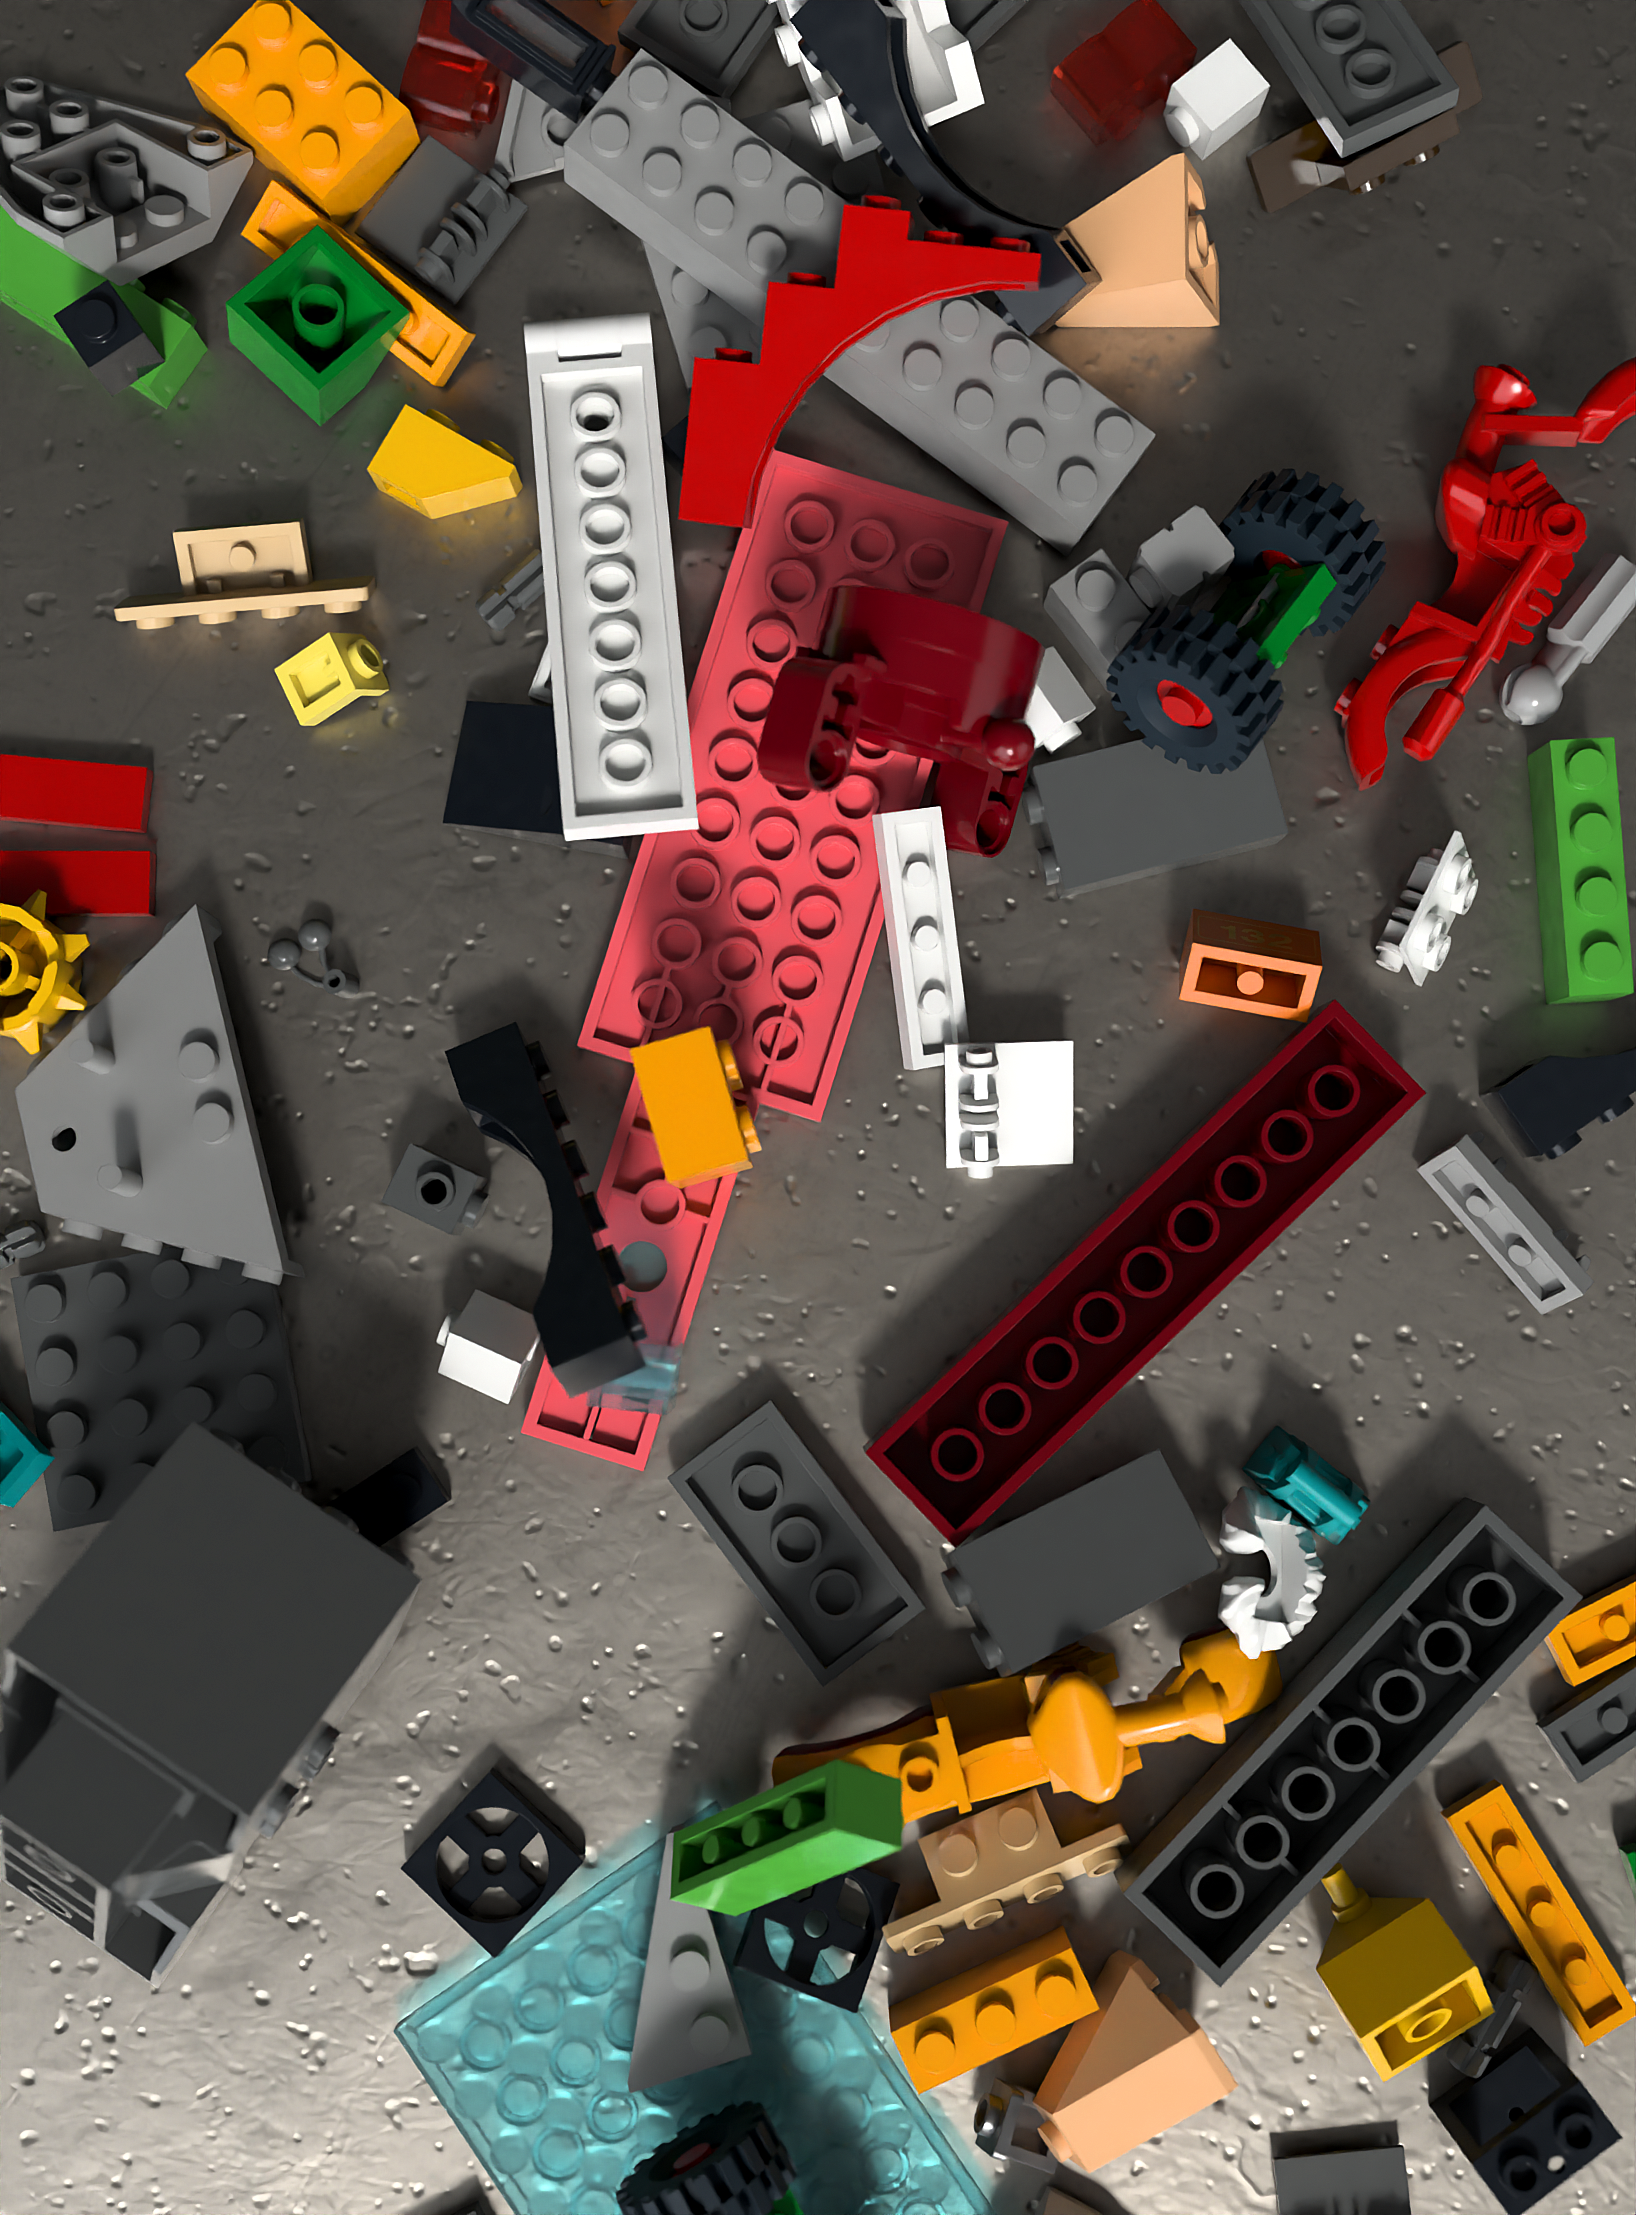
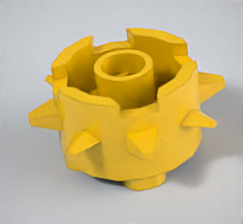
M39 889L21 907L0 903V974L5 963L12 965L9 978L4 979L0 977V1035L16 1038L31 1055L42 1051L43 1034L51 1032L56 1024L64 1019L69 1010L84 1011L87 1007V1001L78 993L83 966L80 954L91 944L88 935L66 934L45 919L47 893Z

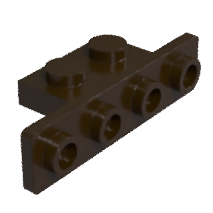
M1456 41L1436 52L1460 87L1457 106L1342 159L1315 117L1248 152L1246 162L1262 210L1274 213L1322 186L1345 190L1350 195L1362 194L1383 184L1386 180L1384 173L1401 164L1404 166L1416 165L1436 156L1440 152V143L1461 133L1456 115L1478 104L1483 97L1468 42Z

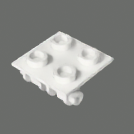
M1454 831L1445 851L1431 848L1427 857H1419L1406 885L1408 890H1404L1400 896L1403 902L1417 910L1414 912L1406 908L1395 907L1392 916L1402 923L1390 919L1376 946V949L1380 952L1376 962L1380 966L1394 972H1400L1403 964H1406L1415 984L1418 986H1422L1429 969L1436 972L1442 966L1451 944V936L1446 934L1456 913L1466 914L1477 892L1478 879L1474 878L1475 873L1471 864L1472 861L1469 858L1461 832Z
M1073 1039L944 1044L947 1168L968 1167L969 1177L989 1178L993 1176V1166L1073 1163Z

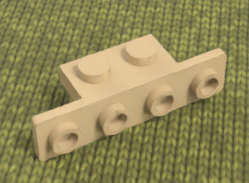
M303 518L178 528L173 532L183 592L126 597L114 607L116 621L136 620L138 629H157L175 624L174 617L198 615L199 622L202 624L224 623L237 619V611L261 609L263 618H285L299 614V606L324 604L326 613H345L361 609L362 601L369 600L375 592L376 583L375 576L313 581Z
M1035 1788L918 1839L941 1901L883 1926L882 1931L886 1942L896 1954L905 1951L909 1956L924 1954L937 1948L944 1942L942 1935L964 1925H967L969 1930L991 1925L1003 1917V1908L1027 1899L1030 1904L1048 1900L1064 1889L1063 1882L1083 1873H1087L1088 1877L1093 1878L1112 1872L1123 1864L1122 1856L1133 1851L1123 1824L1119 1823L1061 1848L1038 1791Z

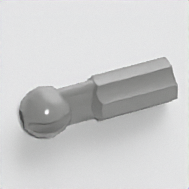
M1605 553L1549 624L1548 633L1546 634L1548 641L1532 662L1516 666L1504 677L1499 690V703L1504 714L1510 720L1521 725H1535L1546 722L1558 711L1563 697V684L1580 663L1590 664L1636 606V565L1627 561L1619 554Z

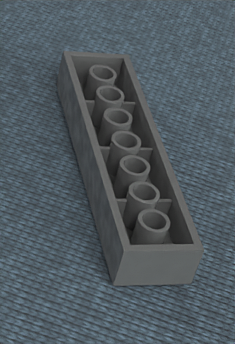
M1464 1497L1282 1691L1278 1699L1264 1710L1124 1860L1123 1864L1113 1872L1122 1893L1211 1980L1221 1987L1583 1597L1487 1505Z

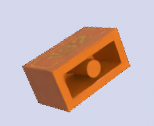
M1193 909L1179 963V1000L1307 1023L1323 967L1319 931Z

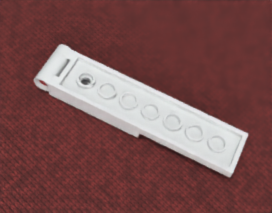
M645 312L524 322L566 841L699 829L650 314Z

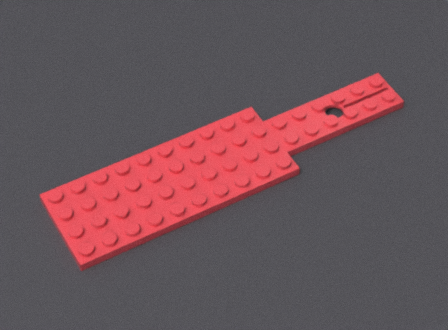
M773 450L761 480L752 529L742 528L687 700L699 829L644 834L577 1043L579 1048L633 1064L629 1049L710 1026L717 1042L728 1039L737 1062L744 1088L732 1091L736 1107L747 1105L754 1122L761 1104L821 1123L885 919L872 815L919 809L934 761L896 752L856 738L847 773L842 783L835 790L825 793L769 783L762 777L758 769L757 750L775 681L785 662L795 657L798 646L812 648L827 591L832 587L865 586L893 590L948 603L980 614L1008 521ZM636 1071L596 1196L609 1225V1228L599 1231L604 1247L613 1244L620 1256L621 1252L630 1244L645 1241L656 1245L666 1258L667 1271L665 1278L655 1289L648 1292H637L629 1289L624 1284L618 1286L623 1302L627 1301L628 1296L636 1299L635 1303L646 1326L649 1337L638 1341L647 1367L609 1383L591 1439L608 1383L570 1399L550 1370L545 1355L520 1433L644 1471L739 1172L681 1189L669 1184Z

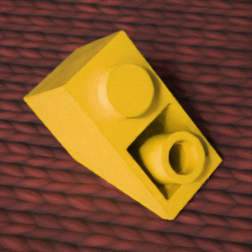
M406 404L367 467L379 490L430 519L517 497L523 487L516 467L513 465L514 458L502 447L486 439H482L480 444L477 445L459 434L460 427L444 414L429 408L424 415Z

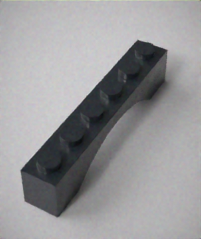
M808 0L792 16L790 22L802 36L798 41V46L803 55L817 70L822 73L827 70L842 89L838 94V99L845 111L857 123L861 125L867 123L882 142L877 147L882 160L899 177L906 175L921 194L916 199L920 210L938 229L946 227L949 232L963 235V246L989 248L991 238H1012L1029 242V253L1041 254L1042 271L1039 291H994L999 298L995 302V307L1008 326H1013L1019 332L1023 330L1028 337L1046 332L1103 281L1063 228L1035 223L1000 208L975 190L947 160L929 131L916 98L907 54V19L893 0Z
M514 1022L445 1051L460 1099L480 1132L506 1144L529 1161L545 1181L552 1212V1248L545 1280L531 1313L550 1370L571 1399L647 1367L638 1341L649 1337L635 1301L631 1299L623 1302L618 1286L628 1282V1277L615 1246L611 1244L604 1247L601 1241L599 1231L609 1228V1225L595 1192L591 1191L585 1194L580 1179L589 1176L590 1173L576 1140L573 1139L566 1142L562 1128L571 1125V1120L558 1090L554 1089L548 1092L544 1079L554 1074L540 1041L537 1040L528 1044L517 1022Z
M1636 1047L1605 1056L1577 1058L1549 1055L1531 1060L1482 1093L1479 1097L1522 1158L1545 1154L1548 1160H1553L1582 1141L1577 1131L1597 1118L1599 1123L1603 1125L1617 1118L1635 1104L1629 1095L1636 1091Z

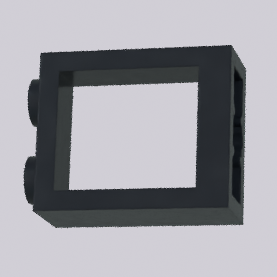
M1532 2027L1492 2056L1482 2076L1473 2078L1467 2075L1429 2104V2107L1508 2215H1522L1623 2138L1581 2080ZM1517 2107L1513 2114H1509L1512 2108ZM1553 2157H1561L1563 2160L1562 2166L1557 2170L1550 2169V2160Z

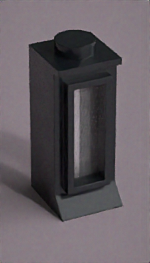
M451 0L449 29L451 35L576 124L589 105L593 108L617 78L616 75L611 73L616 46L612 43L609 46L545 0Z

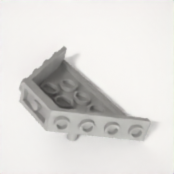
M195 904L188 912L175 916L165 926L162 932V939L144 957L133 960L120 972L117 978V985L99 1003L88 1006L75 1018L72 1024V1031L54 1049L40 1054L30 1064L27 1070V1077L14 1089L41 1212L64 1218L61 1231L101 1241L103 1230L107 1229L123 1233L121 1246L160 1255L164 1243L184 1248L181 1261L220 1270L224 1258L244 1263L241 1276L280 1285L283 1273L305 1278L302 1264L290 1261L287 1255L213 942L222 934L220 921Z

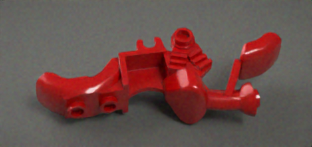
M1636 357L1622 362L1607 372L1589 390L1573 416L1525 415L1537 405V399L1529 389L1530 381L1523 373L1506 364H1498L1497 367L1480 365L1475 369L1473 376L1475 403L1462 430L1454 458L1447 462L1442 471L1434 511L1436 526L1449 550L1457 556V570L1454 581L1444 595L1430 606L1417 601L1400 629L1392 624L1386 628L1370 654V658L1377 661L1363 682L1355 677L1351 680L1334 707V711L1342 715L1341 727L1345 729V752L1352 776L1359 791L1366 790L1377 784L1382 778L1388 754L1384 732L1385 720L1399 699L1410 690L1423 684L1452 679L1447 687L1438 688L1433 692L1402 738L1405 753L1420 762L1431 760L1464 713L1465 705L1463 698L1479 677L1488 661L1491 659L1498 664L1505 653L1508 641L1519 645H1528L1532 642L1534 634L1523 629L1519 623L1535 626L1540 623L1542 615L1549 616L1553 610L1552 601L1537 591L1536 588L1545 589L1552 596L1559 595L1562 589L1561 580L1566 579L1575 566L1572 552L1577 553L1587 539L1585 535L1587 528L1585 516L1575 505L1566 503L1552 484L1549 485L1547 477L1543 472L1539 471L1537 463L1533 458L1525 464L1494 473L1497 460L1503 445L1576 447L1577 442L1603 443L1609 434L1622 422L1636 415Z

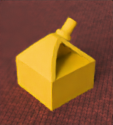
M1336 1863L1324 1875L1321 1882L1334 1901L1331 1905V1911L1336 1919L1315 1969L1344 2021L1383 2082L1495 2012L1475 1964L1429 1898H1369L1363 1888H1356L1341 1863Z

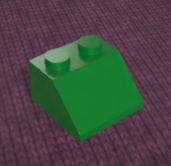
M318 225L225 302L229 341L319 426H322L365 388L410 318V312Z

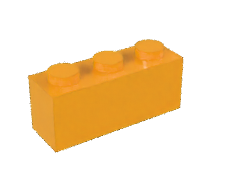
M1063 1925L888 2007L890 2033L918 2095L1099 2010L1090 1982Z

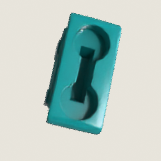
M1280 1426L1274 1427L1242 1468L1243 1472L1255 1481V1484L1277 1502L1282 1503L1286 1509L1292 1511L1293 1515L1319 1536L1324 1537L1334 1545H1338L1351 1528L1355 1530L1362 1521L1360 1517L1371 1504V1501L1364 1495L1363 1489L1326 1462L1304 1441L1288 1434Z

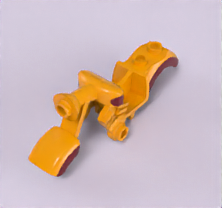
M1220 1622L1209 1628L1191 1633L1182 1641L1179 1649L1181 1666L1172 1667L1150 1692L1147 1700L1113 1706L1111 1700L1101 1687L1119 1678L1114 1654L1110 1652L1104 1654V1652L1100 1651L1095 1653L1088 1646H1080L1079 1642L1076 1641L1033 1663L1028 1675L1026 1673H1013L1003 1678L1000 1676L929 1693L931 1704L918 1707L883 1727L838 1740L786 1747L773 1760L771 1769L773 1785L776 1787L835 1759L902 1779L904 1826L906 1823L927 1814L958 1806L960 1813L971 1811L970 1803L1008 1794L1051 1781L1054 1793L1072 1790V1792L1079 1794L1084 1799L1099 1803L1114 1797L1121 1787L1123 1776L1143 1768L1137 1745L1155 1741L1176 1740L1178 1736L1190 1733L1205 1741L1224 1743V1724L1258 1712L1278 1699L1283 1687L1280 1668L1275 1650L1261 1651L1257 1659H1250L1240 1650L1235 1633L1223 1622Z

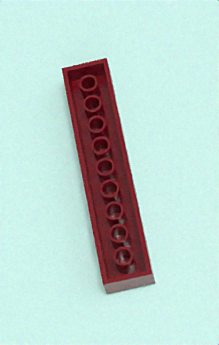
M1336 999L1318 1007L1308 1017L1307 1023L1303 1022L884 1425L863 1446L864 1453L956 1549L1413 1107L1426 1092Z

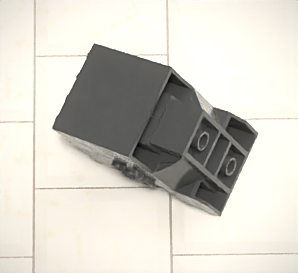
M193 1421L6 1646V1670L0 1690L3 1729L0 1732V1879L156 1988L160 1987L240 1875L248 1849L258 1835L261 1833L268 1839H271L293 1809L295 1805L293 1802L300 1792V1789L294 1786L299 1778L302 1776L309 1782H312L335 1749L333 1746L342 1733L336 1729L337 1725L390 1653L422 1581V1578L414 1573L415 1567L413 1563L400 1551L388 1545H381L380 1548H377L357 1534L358 1528L356 1524L346 1514L331 1506H325L323 1509H320L300 1495L301 1488L289 1475L274 1467H268L266 1470H263L243 1456L245 1453L243 1447L232 1436L217 1428H211L208 1432Z

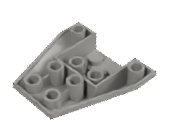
M30 76L9 78L0 87V205L19 226L73 261L118 286H122L212 242L253 164V150L226 137L222 131Z

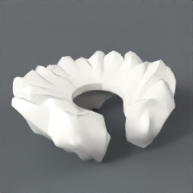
M1240 1487L1237 1491V1497L1222 1511L1220 1544L1227 1552L1232 1554H1249L1263 1549L1270 1562L1271 1581L1267 1591L1262 1596L1261 1592L1265 1588L1264 1579L1250 1576H1234L1231 1580L1222 1583L1218 1616L1235 1633L1240 1650L1250 1659H1257L1261 1651L1282 1649L1286 1643L1292 1641L1294 1635L1304 1630V1625L1310 1622L1312 1617L1318 1612L1313 1601L1321 1594L1322 1582L1327 1576L1322 1571L1324 1563L1314 1551L1317 1542L1313 1539L1312 1531L1292 1519V1511L1283 1508L1282 1503H1277L1268 1495H1261L1257 1490H1251L1249 1487Z

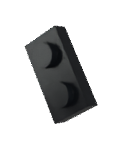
M416 1446L325 1506L334 1507L346 1514L356 1524L358 1528L357 1534L378 1548L450 1501L451 1497L419 1447Z

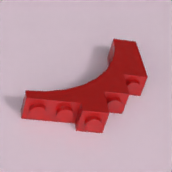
M866 195L862 196L861 206L844 204L835 287L825 288L826 277L801 272H788L786 283L768 281L760 364L752 363V352L731 348H714L713 359L694 358L678 519L688 522L752 529L761 480L782 429L809 388L846 350L887 322L936 301L984 291H1039L1042 271L1041 254L1029 253V242L1012 238H991L990 247L982 248L963 246L964 236L961 234L931 230L924 232L923 241L913 240L915 220L911 211L901 210V201L895 198Z

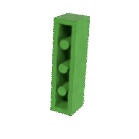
M0 205V301L75 349L53 315L107 279L73 261L19 226ZM138 278L122 286L109 281L165 360L163 364L130 386L167 409L208 350L194 329L198 321L190 312L175 301L165 297L163 302L159 304L144 294L146 287Z
M1614 737L1550 740L1527 756L1546 1005L1610 1001L1634 993Z
M835 1759L675 1832L670 1900L737 1916L902 1849V1831L904 1827L902 1779Z

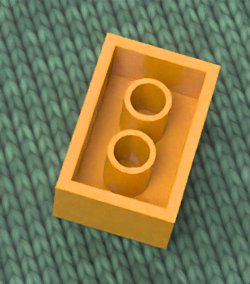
M257 0L185 73L204 110L240 144L253 150V156L280 181L340 228L373 197L421 145L410 110L290 0Z
M710 1026L629 1049L669 1184L681 1189L754 1167L750 1153L762 1149L748 1106L736 1107L732 1091L744 1087L728 1039L717 1042Z

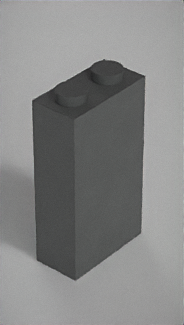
M1263 738L1238 769L1230 772L1226 767L1222 774H1211L1206 765L1201 772L1189 770L1186 760L1182 758L1175 764L1164 758L1166 752L1164 749L1155 745L1151 750L1142 742V739L1032 767L1027 778L1028 787L1023 788L1021 800L1028 824L1039 823L1045 847L1037 849L1036 852L1040 873L1045 886L1055 884L1058 898L1063 899L1277 844L1289 832Z
M1158 1448L951 1551L942 1558L947 1570L941 1572V1578L954 1605L958 1609L966 1606L978 1629L971 1633V1638L983 1664L989 1670L996 1667L1001 1678L1211 1573L1221 1566Z

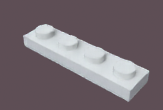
M941 806L872 815L904 1069L918 1070L945 1065L944 1044L970 1043Z

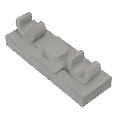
M1480 1131L1470 1136L1465 1134L1427 1157L1416 1170L1541 1315L1584 1295L1594 1283L1586 1273L1591 1259L1586 1254L1574 1259L1565 1249L1562 1242L1566 1240L1569 1234L1565 1229L1552 1233L1553 1230L1513 1183L1511 1181L1508 1182L1501 1173L1505 1170L1507 1162L1503 1157H1500L1491 1163L1477 1146L1485 1138Z

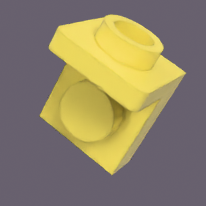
M328 632L274 669L301 726H316L358 697L380 696L390 689L382 671V658L377 649L363 634Z

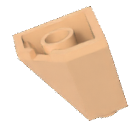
M1185 153L1171 155L1062 227L1103 281L1055 323L1058 327H1211L1219 325V264L1214 241L1208 242L1204 219L1200 214L1196 215L1195 213L1196 210L1205 209L1206 207L1202 179Z
M1122 1950L1116 1951L1108 1958L1092 1988L1099 2010L1074 2022L1032 2101L1045 2121L1038 2127V2131L1050 2151L1061 2163L1069 2158L1088 2173L1093 2172L1223 2098L1239 2086L1201 2026L1184 2007L1179 2010L1164 1993L1156 1996L1151 1990L1159 1985L1157 1976L1140 1958Z

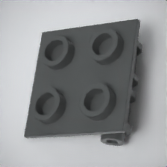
M428 134L354 232L361 239L455 306L528 210V206L507 191L510 183L499 171L489 168L484 175Z
M1402 2144L1273 2157L1279 2215H1411L1404 2146Z

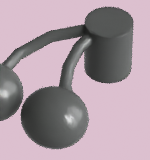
M310 919L300 927L298 932V940L305 949L319 952L321 964L326 971L323 981H317L301 973L296 967L301 958V949L294 940L289 938L278 939L268 949V961L278 970L291 969L298 978L316 987H324L328 993L343 998H352L359 991L360 983L355 975L339 969H331L327 962L325 947L331 940L332 930L324 920Z

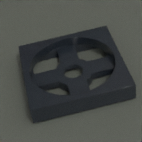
M492 1767L406 1860L400 1869L495 1959L580 1867L586 1856ZM482 1808H502L519 1815L503 1833L487 1834L467 1814ZM538 1833H540L545 1843L549 1860L548 1877L542 1885L520 1866L521 1851ZM447 1836L469 1856V1869L452 1888L439 1877L437 1865L440 1844ZM490 1849H498L506 1856V1867L499 1873H490L483 1867L482 1856ZM488 1887H502L522 1907L513 1916L508 1918L483 1919L470 1906Z
M856 1867L814 1884L811 1895L799 1901L784 1896L754 1908L750 1912L732 1965L857 2014L883 1937L882 1927L888 1923L900 1884L863 1868ZM846 1878L856 1882L867 1899L870 1912L864 1928L842 1920L836 1908ZM814 1910L821 1911L827 1919V1928L818 1937L809 1936L804 1928L805 1917ZM765 1919L788 1927L789 1934L794 1941L784 1970L776 1964L769 1951L765 1937ZM832 1945L855 1955L849 1972L843 1977L826 1984H816L810 1981L821 1950H825Z

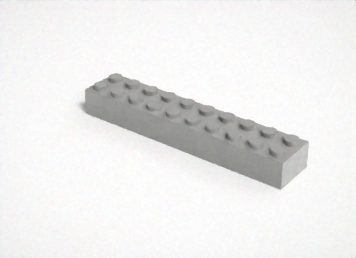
M641 48L564 143V181L761 329L764 328L768 281L786 283L788 272H801L826 277L825 288H834L844 204H850ZM971 295L936 301L887 322L846 350L823 374L1067 557L1137 465L1156 436L1153 431L1013 326H1008L1001 317Z

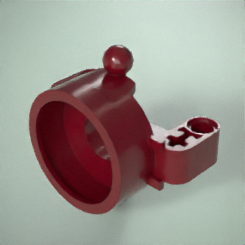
M865 586L832 587L827 591L812 648L798 646L795 657L788 659L778 673L758 744V769L762 777L769 783L828 793L835 790L844 780L856 738L896 752L932 760L941 764L929 807L941 806L946 850L993 858L1001 853L1009 840L1027 776L1028 762L1035 752L1036 737L1031 727L1026 723V719L1045 654V648L1030 635L1010 625L948 603L881 588Z

